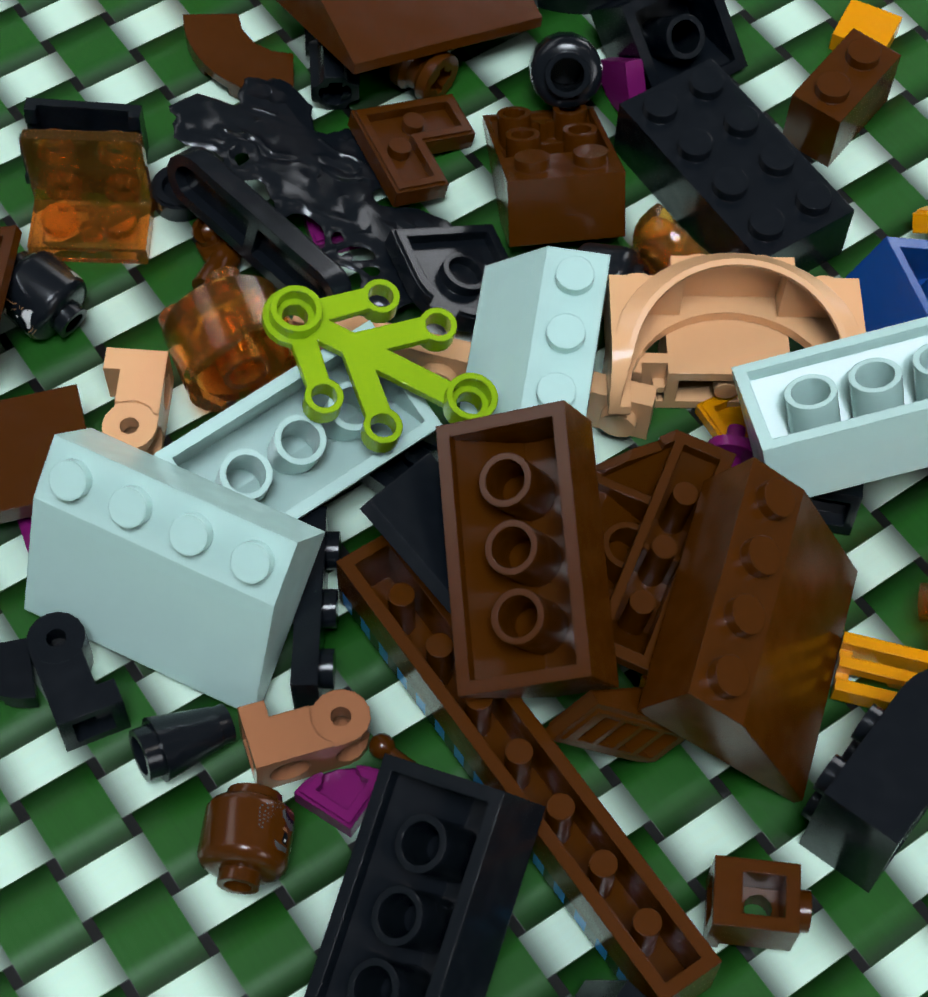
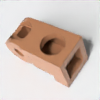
M346 689L331 690L321 695L312 706L308 705L272 716L268 715L264 700L237 707L239 732L255 784H261L270 788L311 777L320 772L324 773L350 765L364 755L370 742V708L364 698L354 691Z

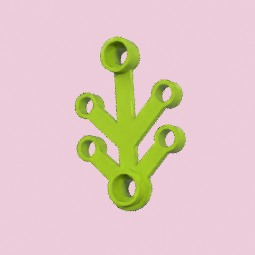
M374 279L369 281L364 288L319 298L311 289L300 285H290L276 291L264 304L262 325L265 333L273 342L292 350L306 388L302 408L310 420L322 424L332 422L339 416L344 401V393L340 385L329 379L319 346L342 357L364 416L361 440L373 452L385 453L394 449L403 430L402 420L396 412L390 409L378 376L442 407L444 416L449 423L493 415L498 403V393L493 383L486 377L477 373H463L449 381L393 352L418 345L433 352L446 350L452 344L457 331V321L448 310L434 307L426 310L421 317L354 333L335 322L363 315L367 320H371V322L385 323L395 316L400 301V293L392 282L385 279ZM375 295L383 296L389 301L390 305L379 307L374 305L369 298ZM289 315L298 316L305 324L292 325L285 322L283 318ZM429 324L441 325L447 334L441 336L434 335L428 331L426 326ZM317 394L327 395L333 400L334 405L324 408L313 402L312 397ZM469 402L476 407L478 413H466L457 406V403ZM377 423L385 424L391 429L393 434L388 437L377 436L371 430V426Z

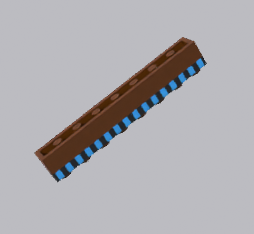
M380 535L336 561L339 599L474 782L546 806L530 859L619 980H628L646 997H697L709 989L721 966L722 960L522 698L458 697L451 614L384 536Z

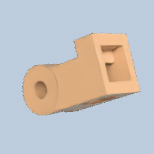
M106 347L103 371L110 397H115V404L103 419L102 433L153 455L164 447L174 386L169 351Z

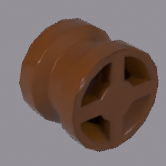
M448 51L393 64L390 66L389 80L401 89H413L417 99L446 95L456 78L458 59Z

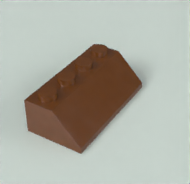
M565 400L436 426L458 697L543 698L586 693L590 690L619 688L591 420Z

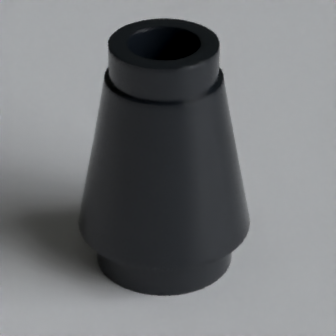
M221 703L213 707L208 706L145 717L142 719V726L129 731V741L134 759L144 779L150 782L161 777L165 782H168L224 748V745L235 742L236 730L229 711Z

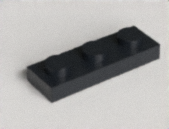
M319 506L300 519V521L325 531V535L294 616L290 678L294 709L314 705L322 695L323 689L335 688L336 653L335 648H325L326 628L337 629L338 589H328V570H337L336 561L341 559V532L329 531L327 506Z

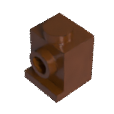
M715 855L706 878L703 936L711 947L716 948L721 943L790 951L799 934L809 932L812 917L811 890L801 889V864ZM749 904L759 905L765 910L767 916L746 914L744 907Z

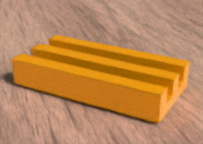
M845 631L838 652L830 699L870 708L876 703L885 710L898 692L849 681V675L886 683L888 687L900 690L913 676L928 669V651Z

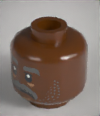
M255 783L231 785L227 792L215 796L206 807L197 850L201 867L217 877L216 884L219 888L235 894H255L259 891L260 885L276 882L286 874L289 865L295 831L293 811L282 802V795L268 786Z

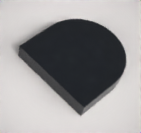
M493 225L394 229L390 231L384 242L402 284L413 303L423 313L434 307L446 309L454 315L457 321V331L473 333L484 268L486 265L509 258Z

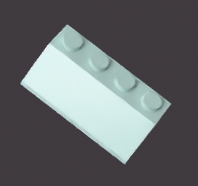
M546 246L485 266L466 373L480 374L489 379L495 386L498 393V403L493 414L565 400L587 417L611 255ZM469 402L460 403L462 411L470 414L478 413L473 404Z
M928 316L731 367L753 456L804 489L809 498L928 467Z
M369 320L352 332L372 329L375 326ZM322 349L320 351L329 379L338 383L344 393L340 414L332 422L316 423L305 415L302 401L306 388L296 365L153 455L299 520L435 432L436 426H440L442 423L424 398L378 376L390 409L396 412L402 420L403 430L398 444L391 451L385 453L371 451L361 440L364 416L342 357ZM317 394L312 397L313 402L324 408L334 405L333 400L327 395ZM377 423L371 426V430L377 436L388 437L393 434L391 429L385 424Z

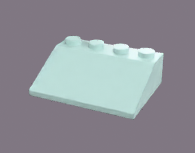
M93 428L54 434L33 497L24 609L39 617L54 612L69 613L78 618L82 623L89 640L237 709V707L264 700L325 531Z

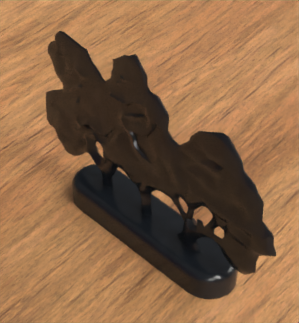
M257 77L245 78L243 86L238 91L237 96L240 102L238 105H232L197 93L169 106L170 112L176 116L172 124L174 138L185 145L192 146L171 157L167 164V176L173 192L191 212L280 290L286 286L300 285L311 289L319 298L353 291L351 282L346 272L342 269V267H346L360 274V288H364L369 281L374 279H385L392 282L400 293L397 310L404 305L413 303L384 245L387 236L394 229L447 227L453 225L445 219L417 208H394L379 205L373 198V192L382 188L350 129L345 128L339 132L334 131L329 134L316 132L311 117L313 106L290 83L276 78L269 80ZM208 150H212L213 152L221 156L224 160V163ZM247 153L250 159L239 166L235 161L236 155ZM258 179L265 184L270 198L274 201L275 208L245 181ZM294 213L304 214L312 218L324 231L325 246L323 248L317 246L286 217ZM340 232L344 241L334 244L331 239L333 233ZM350 246L362 247L371 250L375 258L373 260L352 261L353 257L350 253L341 256L338 254V251ZM365 267H377L381 272L377 276H370L362 269ZM375 295L369 298L376 306L386 307L390 305L389 301L383 296Z

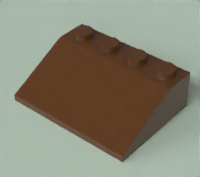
M276 0L353 74L541 27L542 15L533 0Z
M755 457L703 482L637 711L791 802L796 803L803 801L858 571L805 490Z

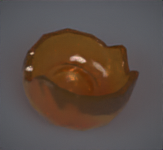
M657 203L652 206L635 225L632 241L633 248L638 253L641 264L648 265L650 275H655L667 268L670 255L710 254L674 220L661 204Z

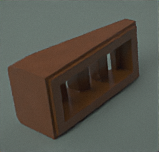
M644 687L590 690L549 722V726L545 728L555 742L646 763L657 761L685 740L637 711Z

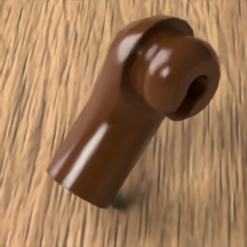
M198 218L192 225L191 234L197 240L196 248L205 264L193 279L192 286L201 297L207 300H214L219 296L239 267L242 256Z

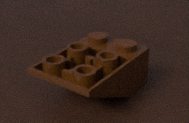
M584 104L573 109L553 107L551 110L530 111L525 107L511 106L500 109L497 114L483 115V127L500 222L509 247L625 236V169L593 106H586Z

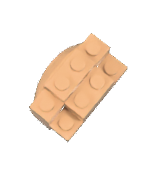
M748 253L670 255L668 267L655 275L645 273L609 274L603 311L605 356L602 373L606 374L608 414L630 415L631 380L658 386L654 408H696L697 404L714 396L723 399L736 396L737 391L731 367L789 353V337L804 348L865 333L866 328L859 278H834L826 275L814 277L795 266V257H770ZM659 340L658 353H646ZM738 397L729 401L727 407H741Z

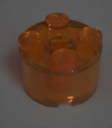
M233 266L221 267L208 274L204 285L194 289L177 303L166 307L160 313L158 321L162 329L164 342L190 400L197 407L207 411L222 412L229 408L226 402L248 396L297 365L292 350L273 342L265 333L262 325L264 304L277 291L276 287L269 280L256 275H241L239 270ZM290 316L283 318L285 322L294 325Z

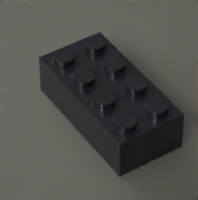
M712 58L619 104L614 139L616 153L706 255L714 253H748L770 257H795V266L808 272L841 254L854 209Z

